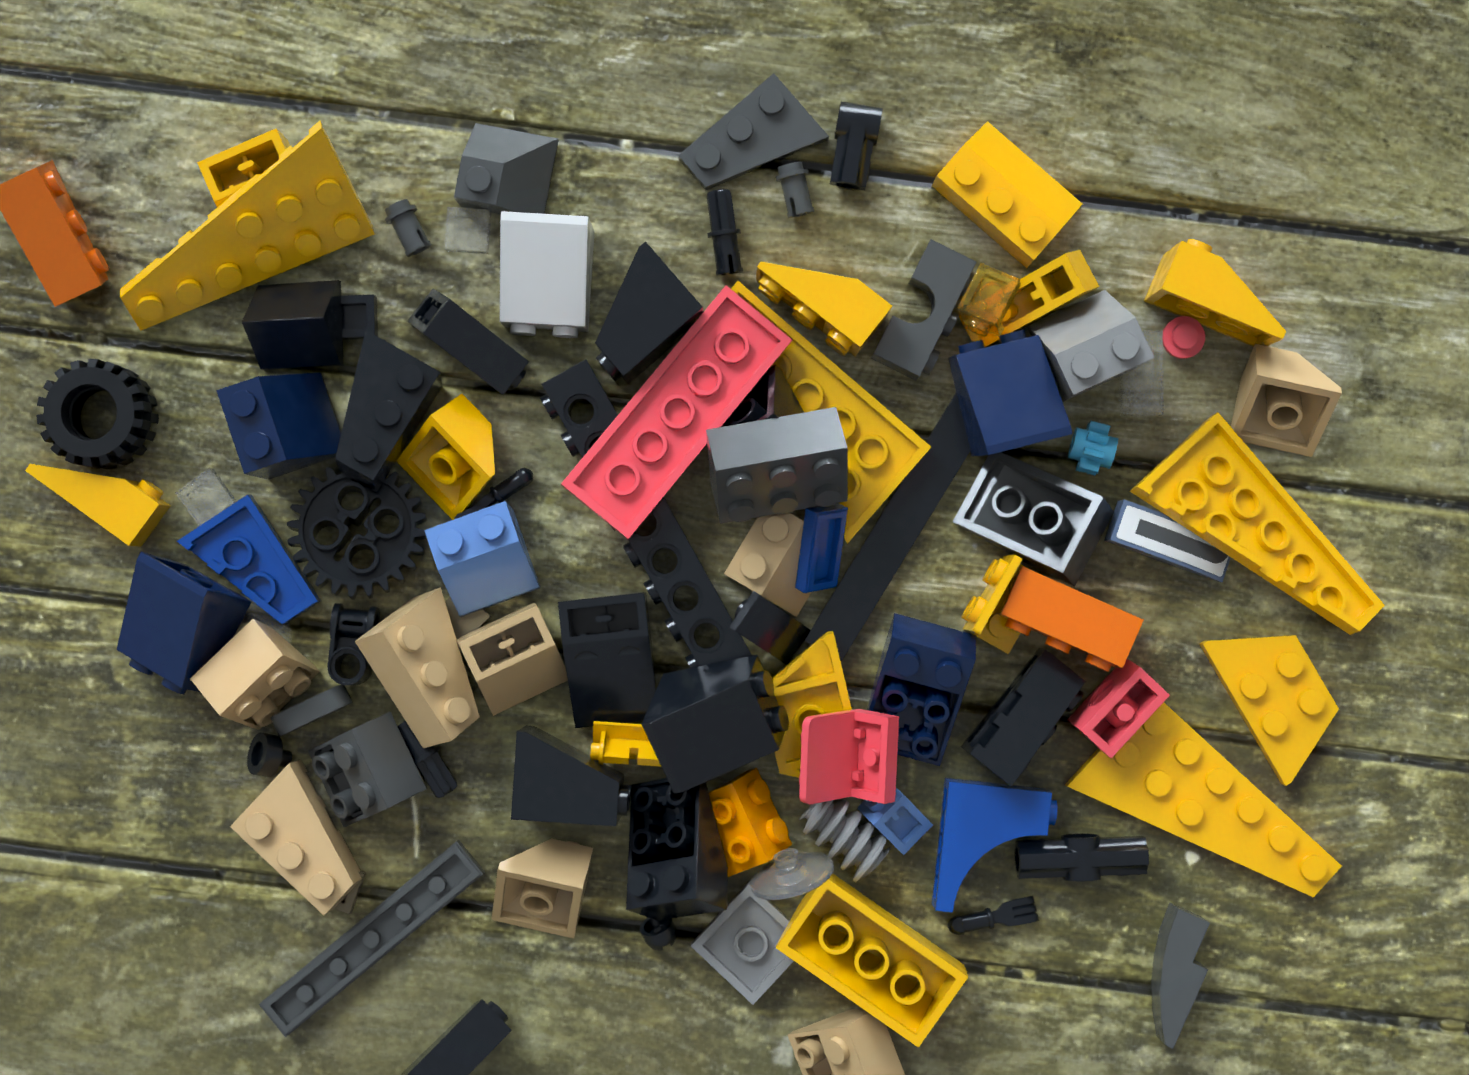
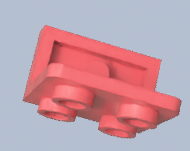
M854 709L806 717L803 721L801 732L800 801L811 805L855 797L881 804L895 802L899 716Z

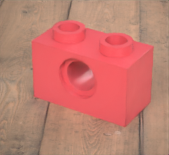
M1126 659L1123 668H1115L1067 720L1109 758H1112L1170 695L1140 666Z

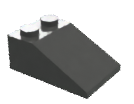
M999 452L988 455L953 523L1010 555H1017L1022 558L1023 562L1075 586L1114 511L1103 496Z

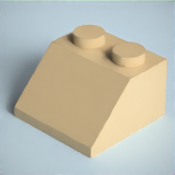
M791 513L757 517L724 572L726 576L755 591L796 617L811 592L803 593L795 588L804 521Z

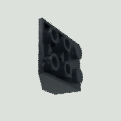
M646 592L558 602L562 646L575 728L592 727L593 721L616 723L643 721L657 689Z
M667 777L632 784L626 910L657 921L727 910L728 866L706 782L674 794Z

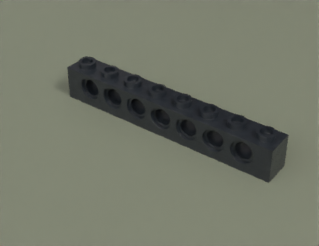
M587 359L542 383L541 385L547 394L540 397L551 419L560 417L567 429L566 432L561 434V437L571 455L574 457L580 453L582 458L618 416ZM579 402H588L594 408L592 419L585 424H577L573 422L571 417L573 407ZM663 497L651 512L657 522L654 532L648 536H640L634 532L629 539V543L623 545V548L635 568L643 565L650 580L644 582V586L655 605L663 602L671 617L664 621L675 641L678 642L684 639L692 653L685 657L690 668L752 656L742 636L729 627L733 621ZM661 549H671L676 554L678 560L676 568L667 574L657 571L653 564L655 554ZM685 585L693 587L698 593V603L695 608L689 611L679 609L674 602L676 590ZM711 623L718 629L719 640L714 646L706 648L696 642L694 633L700 624Z

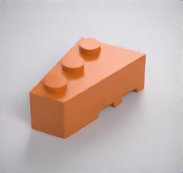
M53 160L0 184V210L55 307L101 286L108 280L105 273L109 271L107 262L99 249L93 247L87 235L86 224L75 209Z
M1023 566L1019 569L999 614L1007 618L1005 627L1025 636H1029L1031 630L1047 637L1044 644L1066 654H1069L1071 648L1087 655L1084 662L1106 672H1109L1111 667L1123 668L1144 621L1137 616Z

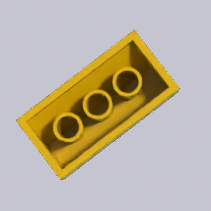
M826 868L822 870L801 900L775 947L918 1048L968 979L964 964Z

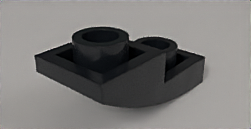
M755 591L738 606L735 618L729 626L786 665H788L810 632L809 628Z

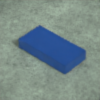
M836 503L828 507L817 506L805 509L795 588L801 592L809 593L837 587L848 507Z

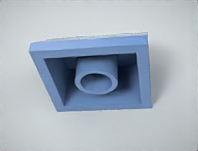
M506 501L424 530L437 570L460 617L540 589L515 512Z

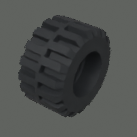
M88 359L87 363L77 360L70 363V370L63 367L55 372L58 380L56 382L47 380L43 388L49 392L46 398L39 396L37 406L44 407V413L36 415L37 424L46 426L47 430L40 434L45 442L53 443L50 449L56 455L66 457L65 461L96 469H115L118 464L128 465L134 462L132 458L134 454L142 456L147 450L143 443L145 440L153 441L156 432L150 431L151 423H159V415L152 413V407L158 406L154 396L148 395L147 392L151 389L148 384L138 379L139 375L133 371L99 359ZM106 390L111 394L116 403V421L106 435L92 440L82 428L80 420L81 410L91 395Z

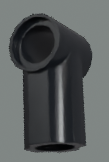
M841 101L834 139H837L830 185L846 190H865L871 166L872 149L877 144L883 108Z

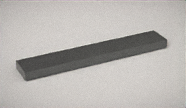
M457 840L259 1004L282 1034L287 1037L480 878L485 871L464 845Z

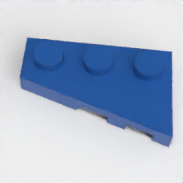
M252 495L244 496L177 540L179 544L207 563V566L217 574L225 577L240 589L245 596L281 624H287L321 601Z

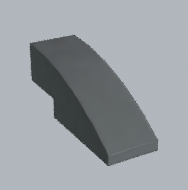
M1169 902L1155 947L1151 991L1156 1036L1166 1046L1174 1049L1208 972V969L1194 960L1210 923L1201 916Z

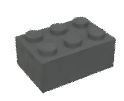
M836 407L706 430L710 481L720 524L733 521L744 522L751 518L772 514H788L795 510L817 506L828 507L839 502L848 501V447Z

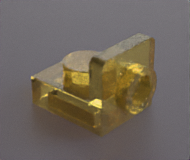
M980 263L957 307L962 321L965 322V328L983 337H986L988 333L997 337L1001 336L1004 330L1002 321L1021 286L1020 279Z

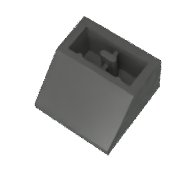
M391 711L308 751L312 759L313 769L322 780L331 799V808L335 815L339 817L343 827L388 809L427 789Z

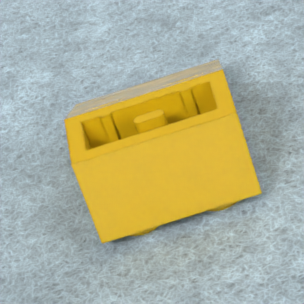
M760 262L757 266L756 280L760 284L758 290L775 304H778L781 300L793 309L792 317L807 329L812 330L816 326L827 336L825 342L842 356L849 352L856 357L892 308L890 303L859 279L767 262Z

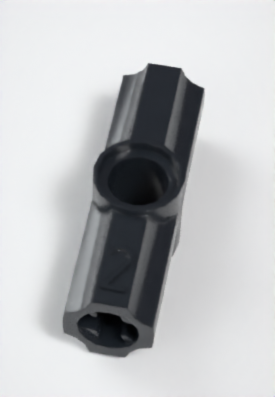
M1080 833L1062 835L1061 839H1023L1015 841V866L1019 879L1063 877V880L1095 881L1100 880L1101 876L1147 874L1149 866V850L1146 837L1144 836L1099 837L1097 834Z

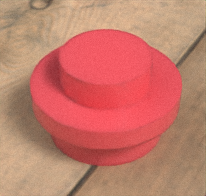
M1176 317L1167 323L1162 332V344L1165 350L1171 356L1178 359H1187L1195 356L1201 351L1205 343V331L1202 325L1192 317Z

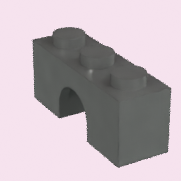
M931 239L908 283L922 290L928 296L931 303L930 316L920 323H908L892 316L871 359L915 381L922 372L930 375L941 353L935 350L934 347L941 334L947 337L950 335L960 315L954 312L953 309L960 296L965 299L969 297L978 279L977 275L972 274L977 262Z

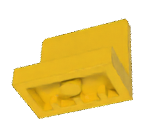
M1015 554L1005 555L1002 559H994L982 579V581L987 583L981 597L973 596L961 617L967 621L963 630L977 635V638L1006 654L1010 653L1020 633L1005 627L1007 618L999 615L1019 569L1022 566L1025 567L1020 564L1022 558Z

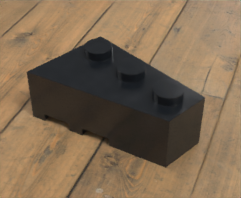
M367 330L365 331L335 460L341 473L377 492L441 390L442 380L440 371Z

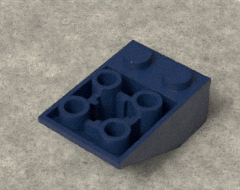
M894 613L867 710L899 716L897 755L940 766L976 661L977 635Z

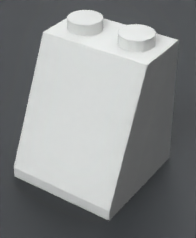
M501 211L500 322L504 327H510V334L534 336L536 335V329L553 330L552 336L578 338V331L588 332L594 248V229L588 216Z

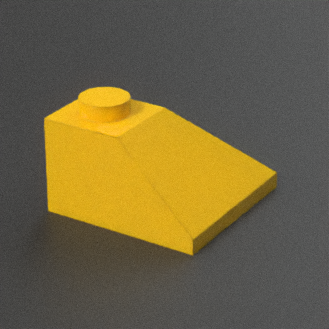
M463 393L432 413L397 459V463L452 520H454L457 514L465 512L495 475L492 425Z

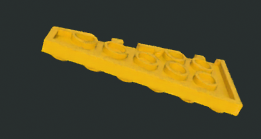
M1218 412L1202 423L1130 490L1131 493L1349 635L1360 632L1385 606Z

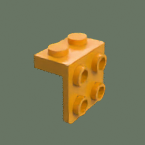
M757 768L746 771L725 785L709 791L728 866V877L767 863L792 845L788 836V828L780 818L770 797L768 785L762 780Z

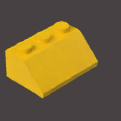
M988 121L959 149L938 173L932 184L935 190L1025 268L1035 260L1082 206V203Z

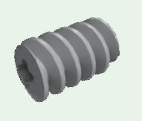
M845 798L835 803L832 800L811 804L799 818V820L803 818L808 820L803 833L807 835L818 830L820 833L815 843L818 847L830 841L832 846L827 856L831 859L842 853L845 856L840 866L843 871L855 865L857 870L852 879L855 883L870 874L889 853L891 847L883 850L887 839L884 835L880 834L870 839L874 830V826L870 822L858 827L862 816L859 811L856 810L845 815L849 807V802Z

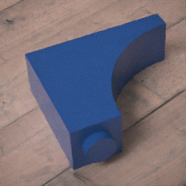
M945 778L932 894V906L935 911L953 913L957 892L966 874L984 854L994 847L1024 836H1048L1049 825L1054 826L1057 819V800H1052V792L1046 788L1012 785L1011 787L1008 784Z

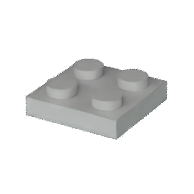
M750 881L727 904V910L721 911L691 942V947L752 1005L794 962L775 948L790 919Z

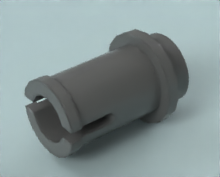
M802 162L789 163L778 167L779 175L775 178L776 182L781 181L788 218L813 213L814 207H812L805 175L809 174L808 169L803 168Z
M404 199L385 209L388 216L385 218L387 224H392L406 256L410 257L423 252L432 244L428 241L415 215L417 211L416 206L410 205L408 199Z

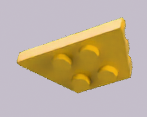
M833 631L822 635L772 677L774 695L779 706L785 707L789 719V727L784 733L780 748L774 752L779 774L797 778L800 776L802 724L806 717L852 710Z
M1284 635L1202 641L1199 645L1278 780L1284 786L1292 783L1339 710L1297 636Z

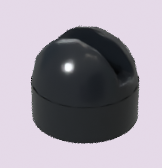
M647 917L640 926V932L644 941L654 950L662 951L663 947L668 944L672 946L677 938L676 926L672 918L657 921Z

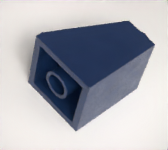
M1024 330L999 336L1001 344L986 348L984 347L983 340L958 346L960 354L948 358L972 457L991 455L1073 434L1039 335L1026 338Z
M322 373L258 376L216 390L244 474L269 480L336 457L341 429Z
M140 552L135 565L117 650L131 658L129 665L134 669L148 675H153L155 672L163 677L161 684L164 687L185 695L187 690L200 692L190 678L234 637L252 601L187 564Z

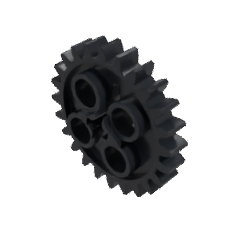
M327 467L326 475L328 480L322 482L312 476L311 481L315 490L311 493L300 489L298 492L304 499L305 504H292L290 507L300 517L299 520L287 522L289 529L298 532V535L289 538L287 541L291 547L302 548L293 556V559L296 563L309 561L302 573L307 578L318 572L319 575L315 585L319 589L323 588L329 581L332 582L331 593L333 596L337 597L343 587H347L349 597L355 600L358 589L364 588L367 596L371 599L373 598L374 586L380 585L386 593H389V579L393 577L396 581L403 584L405 580L400 570L403 567L413 571L417 569L415 563L410 559L411 554L424 555V549L415 542L427 537L425 531L416 528V526L427 521L425 513H413L422 504L420 497L407 499L412 491V486L410 483H406L397 487L399 474L396 471L390 474L383 481L379 490L375 492L343 473L336 475L330 467ZM350 492H358L364 496V501L358 509L346 510L341 506L343 497ZM380 499V506L364 522L367 534L364 537L356 534L347 547L344 557L340 561H335V555L345 547L352 537L349 526L351 524L355 526L361 525L374 500ZM386 515H393L399 519L398 528L390 534H383L376 529L378 520ZM333 526L339 530V536L333 544L321 545L317 542L318 532L322 528ZM360 550H370L375 554V559L368 568L358 569L352 565L354 554Z

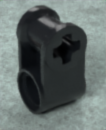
M342 603L334 604L330 619V647L327 667L331 679L341 685H360L371 676L373 669L355 641L380 623L379 607L372 606L369 610L344 608ZM349 621H350V622H360V623H363V625H362V626H351V625H348L347 623H348ZM353 654L360 662V669L358 674L350 679L343 674L341 664L346 656Z

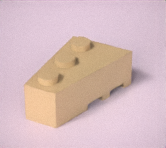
M441 587L411 598L355 641L423 748L452 741L480 718Z
M302 760L289 763L230 827L325 916L344 900L362 878L359 874L360 869L340 831L336 830L325 809L326 805L323 799L317 794L307 776V769Z

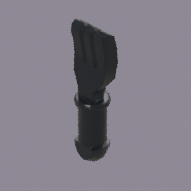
M525 467L521 468L497 486L490 487L488 494L470 509L457 514L454 519L490 507L497 501L499 503L505 501L533 481V472Z
M1029 896L1002 903L993 912H991L990 908H985L984 911L953 916L948 922V929L953 934L964 935L965 932L979 929H993L995 923L1010 927L1037 922L1039 919L1036 913V906L1034 905V898Z

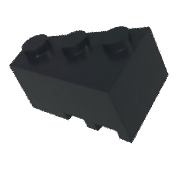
M1038 648L961 745V748L1012 787L1017 778L1027 768L1039 747L1044 745L1057 729L1056 723L1065 710L1070 712L1081 700L1084 692L1080 689L1086 681L1049 651Z

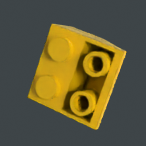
M277 128L197 162L217 207L253 176L262 174L277 162L279 155L290 146L288 139Z

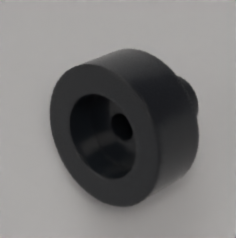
M260 732L253 738L247 756V767L252 775L272 777L277 772L279 766L286 767L291 763L292 752L283 750V743L278 735Z

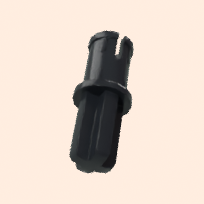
M728 189L710 191L706 197L711 232L707 234L708 238L713 240L717 269L716 275L741 273L743 268L741 267L737 235L741 234V230L736 229L731 192Z
M406 721L398 725V729L416 767L435 797L442 798L455 790L458 786L457 782L438 753L441 750L440 746L423 748Z

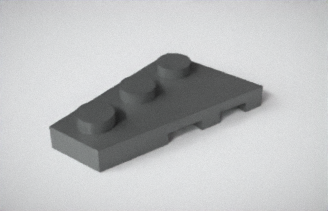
M773 73L678 155V159L702 187L708 190L750 173L753 169L772 161L789 157L794 152L806 147L828 141L829 136Z

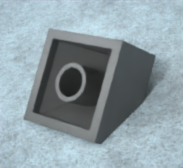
M475 123L461 157L454 194L455 200L461 207L501 214V211L545 214L559 142L558 138Z

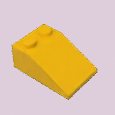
M1188 239L1187 243L1181 240L1163 254L1144 299L1145 302L1178 316L1192 317L1202 326L1253 347L1255 343L1269 346L1283 340L1286 330L1222 257L1211 253V246L1194 239Z

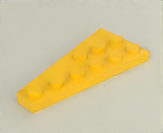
M321 121L310 128L309 135L296 146L292 147L290 145L279 155V160L265 172L253 176L207 215L208 220L194 232L190 230L178 240L179 244L162 259L156 258L120 289V298L136 325L142 331L375 235L373 225Z
M737 281L731 290L792 339L791 343L773 365L776 364L782 370L802 410L809 412L832 407L837 408L848 447V501L839 502L848 507L844 539L848 544L932 447L740 281Z
M1164 702L1112 758H1109L1100 749H1097L1065 784L1069 788L1313 898L1342 867Z

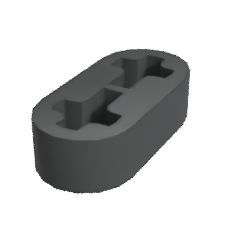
M340 684L270 718L279 737L353 702L345 685Z

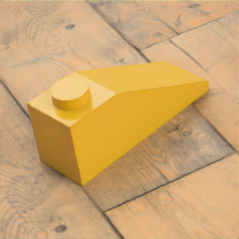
M1079 249L1063 254L959 313V318L971 341L983 340L984 347L986 348L999 341V336L1016 332L1100 286Z
M29 464L25 470L128 546L142 547L171 507V505L161 499L164 492L144 478L137 482Z

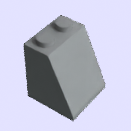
M1106 290L1027 326L1031 336L1039 335L1062 402L1130 372L1155 358L1136 317Z

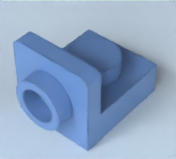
M897 788L895 802L881 804L864 800L858 806V810L903 855L933 826Z

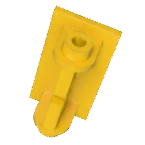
M593 721V743H591L590 760H598L599 765L604 763L629 765V759L637 760V765L661 767L642 724Z

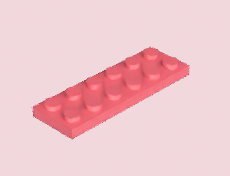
M725 286L564 479L561 486L629 540L707 445L706 430L723 426L788 347L792 339L728 286Z

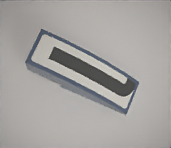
M1125 499L1117 501L1104 539L1106 542L1141 553L1142 556L1218 582H1223L1231 557L1167 515Z

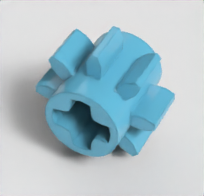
M1090 421L1087 424L1086 430L1076 427L1068 452V458L1078 461L1076 471L1095 476L1096 473L1098 474L1100 467L1111 468L1118 446V438L1108 436L1110 425Z

